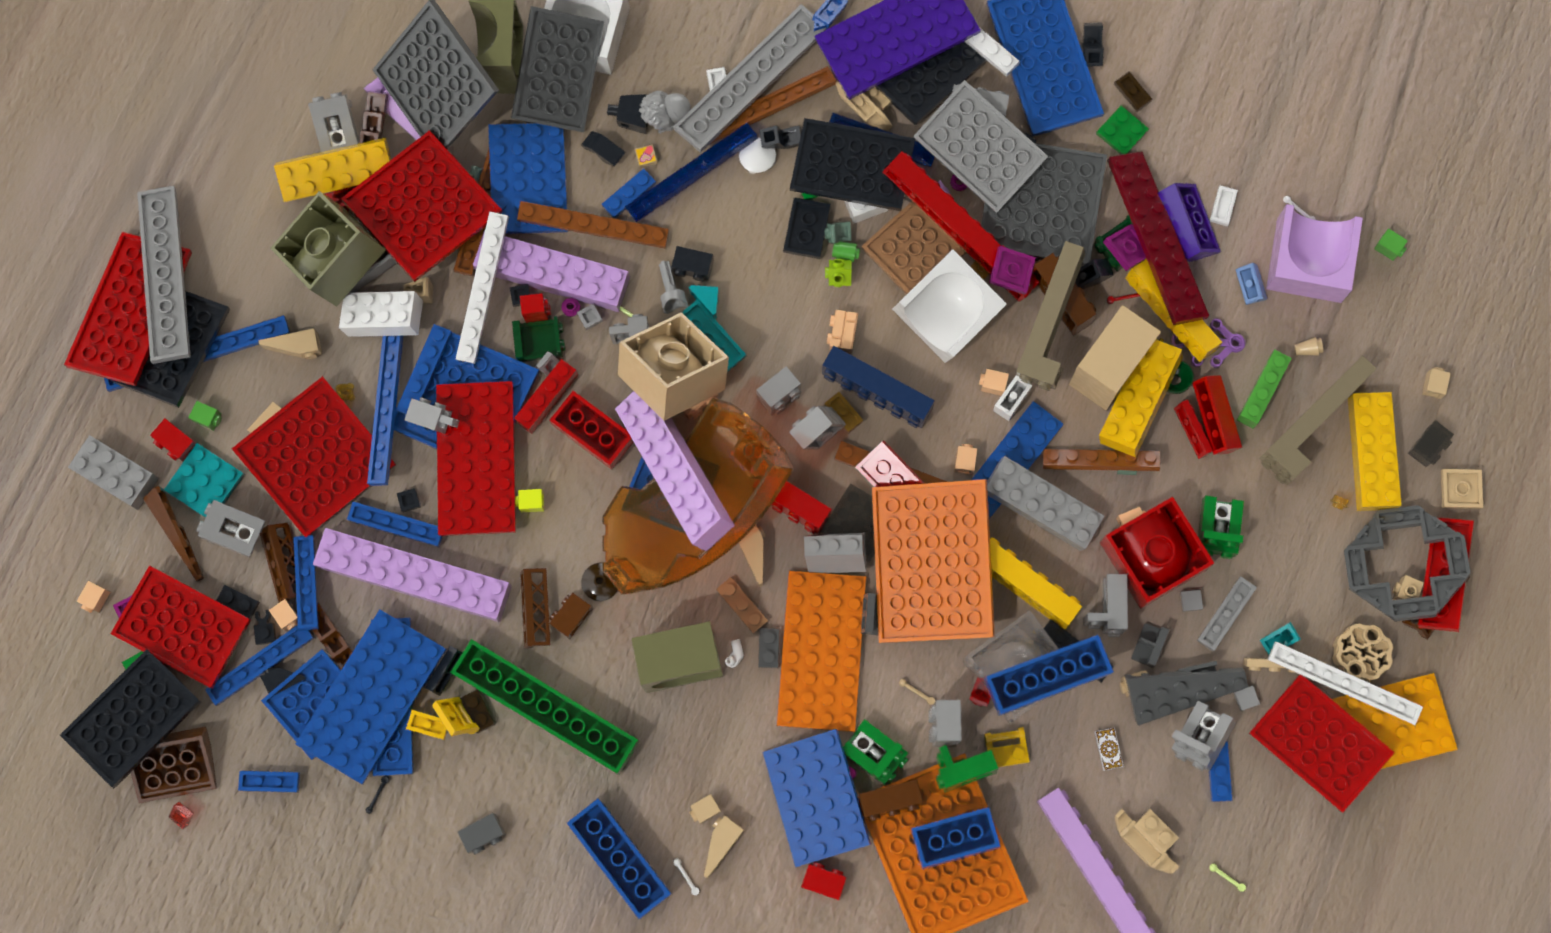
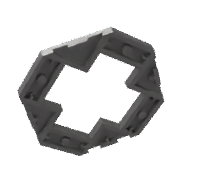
M1419 505L1378 510L1372 520L1358 533L1356 539L1344 550L1349 590L1395 622L1436 617L1471 575L1464 535L1458 531L1455 532L1446 523L1425 512V509ZM1421 526L1424 544L1444 541L1450 575L1430 577L1432 596L1392 600L1389 582L1369 584L1364 551L1384 549L1381 531Z

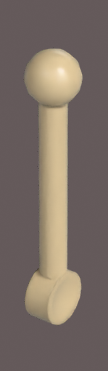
M905 679L899 681L900 686H905L927 700L929 705L935 703L933 697H928L915 689Z

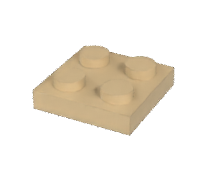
M1442 469V508L1482 509V470Z

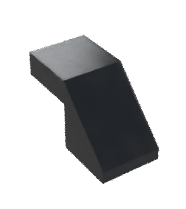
M1084 23L1083 55L1087 66H1103V23Z
M776 125L759 130L762 148L789 149L799 146L802 127L798 125L780 129Z
M591 131L581 144L585 150L595 153L604 163L613 167L626 153L604 135L595 131Z

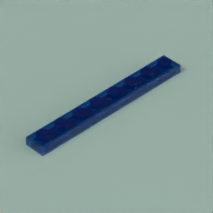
M748 123L744 124L626 205L627 212L635 222H638L757 140V134Z

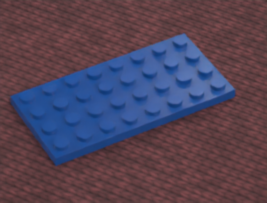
M1064 0L987 1L1001 46L1019 60V64L1011 72V76L1033 137L1104 115Z
M379 609L295 744L363 785L447 649Z

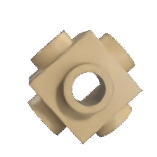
M1407 575L1401 577L1399 583L1396 582L1392 591L1394 593L1393 600L1422 597L1423 592L1421 590L1424 582Z

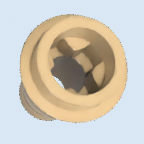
M1314 337L1299 344H1294L1296 356H1319L1320 353H1323L1321 338L1316 339Z

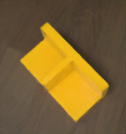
M414 710L411 711L406 727L407 730L445 740L448 731L440 718Z

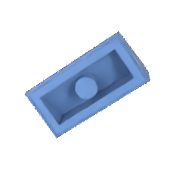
M1251 263L1235 269L1246 305L1267 300L1257 264Z

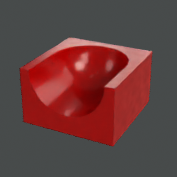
M1173 496L1105 535L1100 542L1119 574H1127V588L1140 609L1199 576L1215 564Z

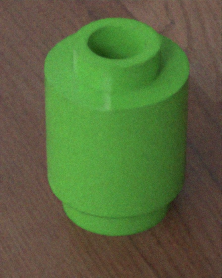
M843 241L834 243L832 257L852 260V262L855 259H859L860 248H857V244Z

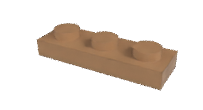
M732 577L716 589L753 634L768 623V620Z

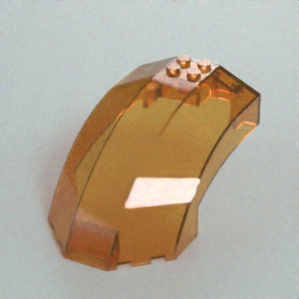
M712 398L685 442L735 526L705 551L691 543L655 478L642 489L621 486L602 517V524L605 525V535L602 536V551L605 552L603 572L622 595L669 586L696 574L721 558L736 546L760 521L794 470L783 446L765 427L733 403Z

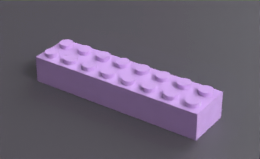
M484 231V233H483V236H482V239H481V242H480V245H479V248H478V251H477V254H476V257H475V260H474V263H473V267H474L475 270H476V268H477V264H478V260H479V255H480V251H481V247H482V242H483V238H484L485 231ZM506 236L504 237L495 276L496 278L521 285L528 284L529 287L567 298H574L577 301L591 305L594 304L595 306L619 312L630 279L629 272L626 270Z

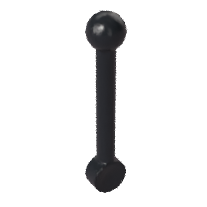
M383 776L381 778L382 783L370 806L365 809L367 814L373 812V806L385 784L389 783V777Z

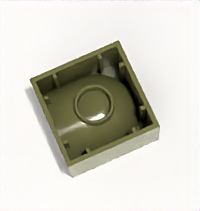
M469 0L468 2L477 28L478 55L476 58L499 89L497 94H515L523 51L524 24L516 0Z
M320 191L270 248L312 292L336 307L386 250L345 208Z
M710 621L631 638L640 684L646 693L723 677L714 631Z

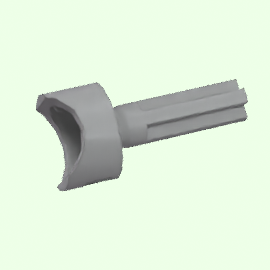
M661 261L659 267L666 292L661 295L660 299L664 313L669 314L675 309L688 307L685 292L676 289L670 262Z

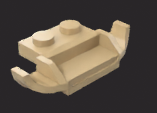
M838 80L836 81L840 98L863 119L865 124L880 128L885 133L892 128V124L883 113L892 103L884 94L873 87L848 100Z
M1123 809L1115 815L1116 827L1120 838L1148 866L1171 874L1180 867L1166 853L1179 837L1151 809L1137 822L1131 820Z

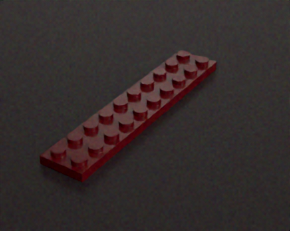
M1143 152L1109 157L1107 162L1173 325L1207 319L1209 313L1169 215L1158 195V188Z

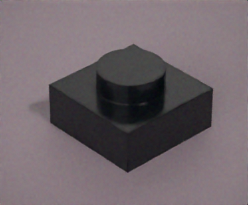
M528 284L510 287L513 307L521 306L520 296L530 295Z
M416 488L397 493L402 513L421 508Z

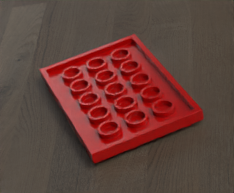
M149 565L110 634L143 652L146 649L149 650L159 661L213 689L251 619Z
M1301 674L1249 732L1253 738L1341 813L1348 808L1395 754L1393 750Z

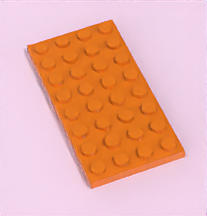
M789 571L777 726L819 730L838 729V731L855 732L862 641L861 624L866 576Z

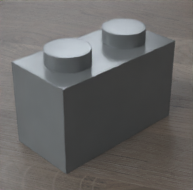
M494 813L457 831L467 853H474V855L484 851V846L490 843L493 846L503 841L502 837L506 835Z

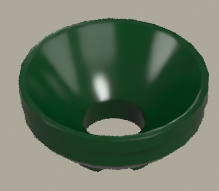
M1181 361L1174 375L1178 376L1181 382L1178 385L1170 384L1167 390L1170 394H1181L1192 385L1193 371L1186 362Z

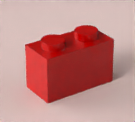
M543 293L520 296L521 313L526 323L549 320L548 316L551 315V306L548 299L544 298Z
M165 418L150 434L155 439L153 444L161 450L165 447L169 451L167 455L175 461L180 459L184 462L196 445V442Z
M816 862L813 865L809 864L801 888L839 901L847 878L843 876L844 872L832 869V872L824 870L825 865Z

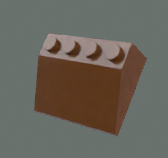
M206 726L170 733L130 773L139 803L217 789L211 742Z

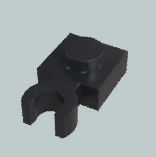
M266 610L264 618L260 617V612H255V618L259 621V625H253L255 645L270 644L276 640L275 624L269 623L271 619L269 610Z

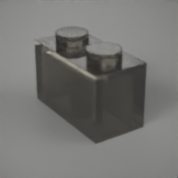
M1435 420L1412 446L1408 454L1425 467L1430 464L1435 465L1441 457L1439 455L1441 450H1446L1453 441L1450 439L1454 434Z

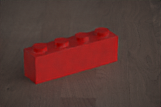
M561 359L514 417L517 424L533 434L579 376L577 370Z
M1221 375L1205 376L1192 382L1213 455L1229 454L1241 449L1242 444Z

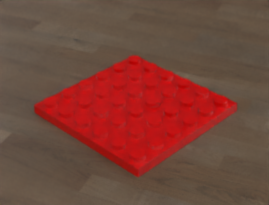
M430 130L341 198L342 202L414 282L487 225L489 212L503 213L502 209Z
M323 376L231 448L305 538L370 487L367 484L372 435ZM392 459L390 463V470L396 466L395 462Z

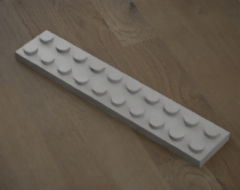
M800 5L673 126L674 130L701 153L816 42L815 35L827 30V28L814 31V21L812 20L814 14L803 5Z
M175 186L137 192L150 361L155 364L188 358L191 356L177 191Z

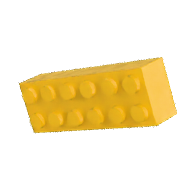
M381 138L276 162L274 169L283 201L287 202L314 196L319 191L327 193L357 186L391 160V155L386 138Z
M1159 340L1154 341L1122 386L1099 434L1100 444L1133 457L1137 456L1182 361V349Z
M1392 392L1353 393L1348 398L1357 511L1399 508L1402 505Z
M991 537L992 578L1049 620H1053L1063 629H1066L1082 608L1080 601L1072 595L1070 597L1063 593L1064 589L1057 584L1052 585L1047 581V576L1041 572L1037 574L1032 570V566L1024 560L1021 562L1015 558L1017 555L1013 551L1000 547L1001 543Z

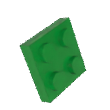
M1120 106L1097 130L1096 135L1120 155L1131 151L1149 131V128L1123 106Z

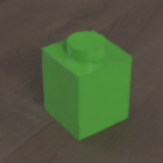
M1388 228L1374 249L1394 261L1397 256L1401 258L1407 249L1404 246L1408 240Z
M196 401L188 418L214 431L215 427H218L221 422L222 413L215 408Z

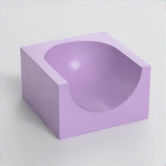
M1286 204L1277 218L1266 289L1342 303L1352 291L1363 218L1354 217L1351 220L1342 222L1318 221L1301 216L1294 210V205Z

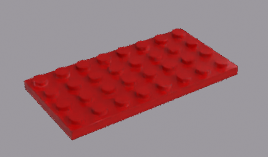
M122 232L64 365L66 368L136 386L150 354L141 236ZM181 247L184 273L192 251Z
M513 382L436 385V403L445 405V410L452 412L451 418L459 420L457 428L448 425L445 434L437 431L438 535L516 533Z

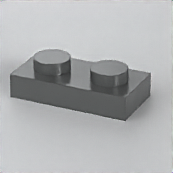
M760 628L758 667L778 668L779 629Z

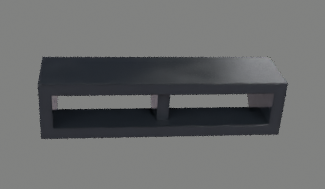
M450 646L425 688L441 696L453 675L450 672L463 652Z

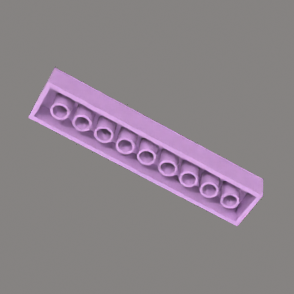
M633 391L615 410L691 543L707 551L735 525L672 418L663 421Z
M328 528L324 530L313 565L319 569L496 622L501 621L512 587L506 581Z

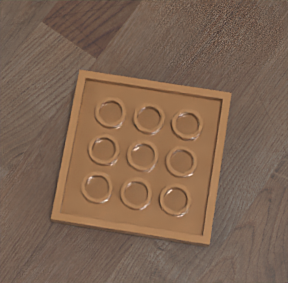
M913 201L861 246V249L906 295L951 250H954L961 258L967 253Z

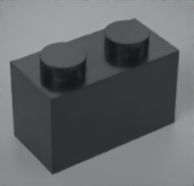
M676 246L671 265L672 272L679 277L691 276L697 281H709L714 256L711 253Z

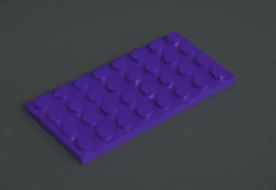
M884 0L815 35L814 38L848 100L981 33V30L964 0Z

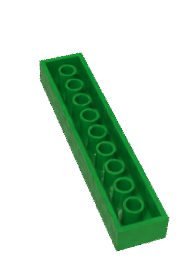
M472 639L450 672L618 775L621 774L640 742L635 737Z

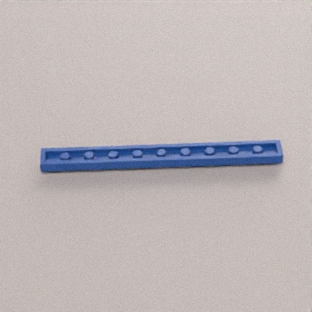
M283 315L217 336L203 362L259 345L258 340L290 334L286 317ZM104 378L107 391L112 392L124 388L112 383L111 379Z
M403 335L382 337L367 484L370 486L388 485Z

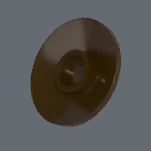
M596 563L585 570L582 575L581 585L584 593L590 599L606 601L617 593L620 586V578L617 571L611 565ZM598 578H603L602 584H597Z

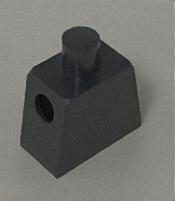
M648 94L621 95L619 105L608 104L607 115L617 116L616 121L619 127L647 134L648 123L641 118L642 113L639 112V109L641 108L640 104L643 98Z

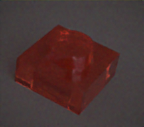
M178 802L173 806L169 818L180 828L185 829L189 825L193 813Z

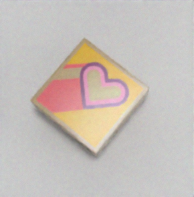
M653 144L635 149L639 168L657 164Z

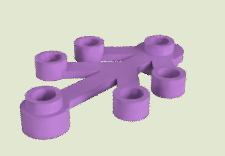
M1215 318L1211 321L1210 328L1213 331H1219L1225 338L1220 339L1222 344L1219 346L1225 347V349L1210 360L1211 366L1218 368L1231 352L1238 353L1244 349L1245 339L1240 334H1232L1222 325L1220 319ZM1213 322L1219 323V327H1214ZM1174 334L1171 338V345L1182 349L1185 345L1182 342L1180 345H1177L1175 340L1178 337ZM1232 341H1237L1238 346H1233ZM1193 356V358L1191 359V364L1194 367H1200L1204 360H1202L1199 364H1196L1194 362V359L1196 357ZM1213 359H1218L1220 363L1215 364Z

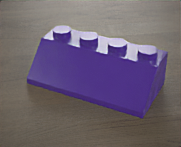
M1174 183L1158 192L1187 262H1193L1221 252L1196 184Z

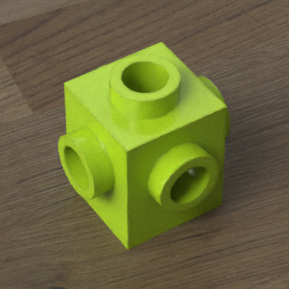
M839 258L829 260V267H825V278H829V286H851L852 260Z

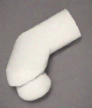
M740 639L731 641L733 652L725 659V664L731 668L736 667L744 657Z

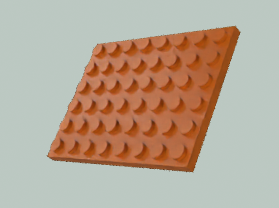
M987 480L872 487L879 643L994 638Z
M965 753L952 758L953 763L965 760L967 756ZM938 764L881 787L885 788L917 779L923 805L919 806L920 809L908 812V809L901 810V814L889 817V814L881 815V819L870 822L869 819L865 820L911 933H955L1029 902L995 822L994 826L1000 843L999 849L922 870L911 828L988 807L977 781L944 793L943 789H939L936 782V775H938V770L940 769ZM858 797L859 804H860V807H861V811H862V814H863V810H862V806H861V803H860V799H859V797Z

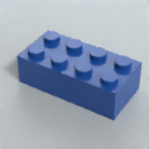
M989 807L911 828L922 870L1000 848Z

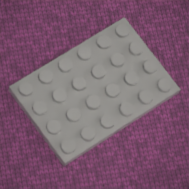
M965 80L913 136L996 213L1048 158L1037 145Z

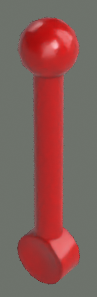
M1138 293L1115 298L1109 296L1107 303L1113 304L1114 301L1141 296Z

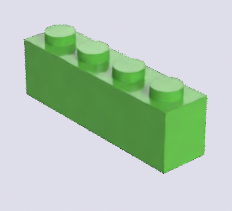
M1274 349L1238 415L1237 421L1252 429L1256 427L1292 358Z

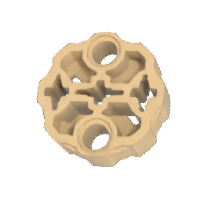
M1355 624L1348 627L1334 640L1332 660L1335 667L1366 682L1375 680L1385 671L1389 670L1392 665V642L1383 634L1382 629L1375 625ZM1368 631L1374 633V641L1370 640L1367 637ZM1345 639H1347V640H1346V645H1348V646L1345 647V648H1343L1344 643H1343L1342 641H1344ZM1362 649L1364 650L1365 656L1363 657L1361 656L1362 653L1360 652V650ZM1382 658L1381 663L1384 664L1382 666H1379L1380 662L1378 661V659ZM1351 665L1357 667V669H1358V674H1357V675H1353V674L1351 673V671H1350Z

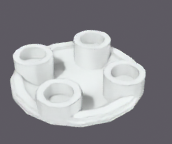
M756 137L749 139L742 145L739 158L741 164L749 173L756 174L767 171L775 164L776 152L775 149L762 148L761 138Z

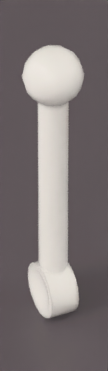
M1289 196L1283 198L1285 203L1294 205V208L1304 217L1316 220L1315 217L1309 216L1292 202Z
M675 859L673 863L675 866H678L692 889V894L698 895L699 889L694 886L683 869L681 860Z

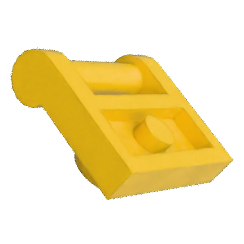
M460 697L436 700L432 705L451 736L466 733L471 735L479 730L477 723L472 721L463 707Z
M1024 727L1017 728L1015 731L996 734L984 733L987 751L992 750L998 768L1030 762ZM1019 738L1020 744L993 748L992 742Z

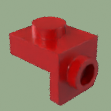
M981 673L978 674L969 700L977 706L988 707L991 695L984 680L986 675Z

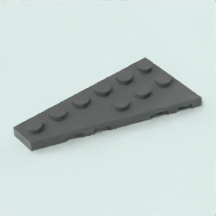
M1226 668L1211 672L1200 670V672L1191 673V671L1161 672L1159 675H1149V673H1143L1141 676L1124 675L1135 722L1138 726L1191 708L1196 705L1197 701L1205 703L1248 688L1246 673L1243 668Z

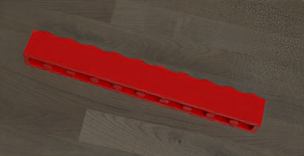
M901 151L882 172L991 275L998 247L1003 245H1000L990 232H986L982 228L981 223L973 219L964 207L959 206L954 201L952 195L945 193L940 188V184L932 180L922 167H918L910 155ZM1032 273L1026 294L1009 289L1006 290L1020 302L1029 295L1039 281Z

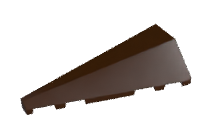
M160 486L153 488L143 498L194 579L196 581L204 579L185 529L178 524L165 490Z

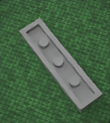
M1240 576L1197 641L1212 652L1215 651L1257 587Z

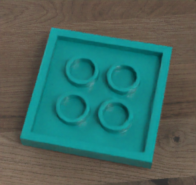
M196 443L164 490L206 518L207 514H204L208 503L212 504L213 500L225 504L245 474Z

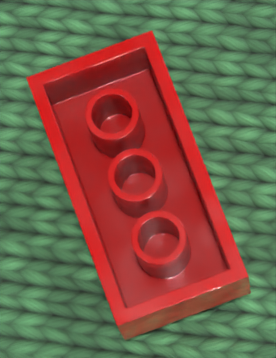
M575 391L570 393L549 420L552 426L611 470L634 442L626 429Z
M765 468L753 487L754 495H756L755 498L763 504L769 503L775 512L779 514L785 513L789 516L788 519L795 524L801 523L805 526L804 529L813 535L814 533L820 534L831 517V508Z

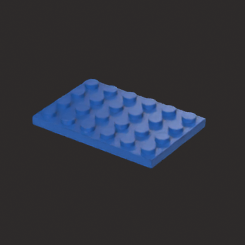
M537 123L488 124L491 198L502 209V214L509 216L505 234L568 232V230L517 221L520 201L567 210L563 128Z
M838 729L763 752L795 867L871 845Z

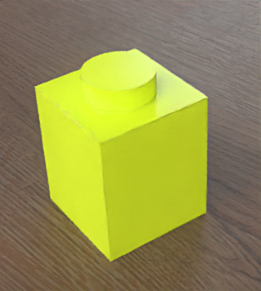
M542 489L518 490V496H515L516 507H519L521 513L543 512L544 492Z

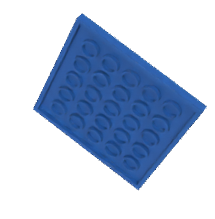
M452 332L424 399L430 400V405L434 406L436 402V385L512 381L515 417L522 409L540 372L539 369L481 344L475 364L456 360L461 336ZM396 411L394 431L437 449V431L405 421L406 415Z

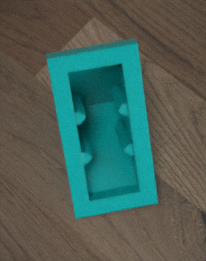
M691 285L689 287L690 294L696 300L698 299L716 319L719 288Z
M1290 622L1262 638L1260 642L1268 655H1270L1275 642L1288 647L1301 638Z

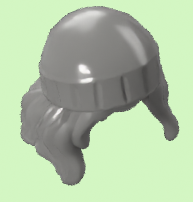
M658 90L643 98L639 112L642 113L641 118L649 125L654 126L655 129H658V133L661 134L665 131L674 130L673 126L691 110V105L683 94L672 93L668 95Z

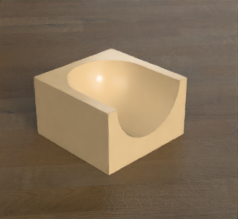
M1122 305L1077 366L1069 385L1107 411L1128 377L1160 335L1161 331Z
M681 312L620 342L618 376L665 421L724 391L729 357Z

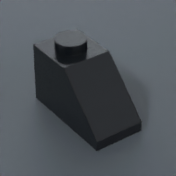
M1093 259L1081 266L1075 282L1076 286L1084 290L1114 276L1108 259Z
M271 667L265 670V674L260 677L269 694L294 672L279 667ZM298 674L276 694L305 680V676Z

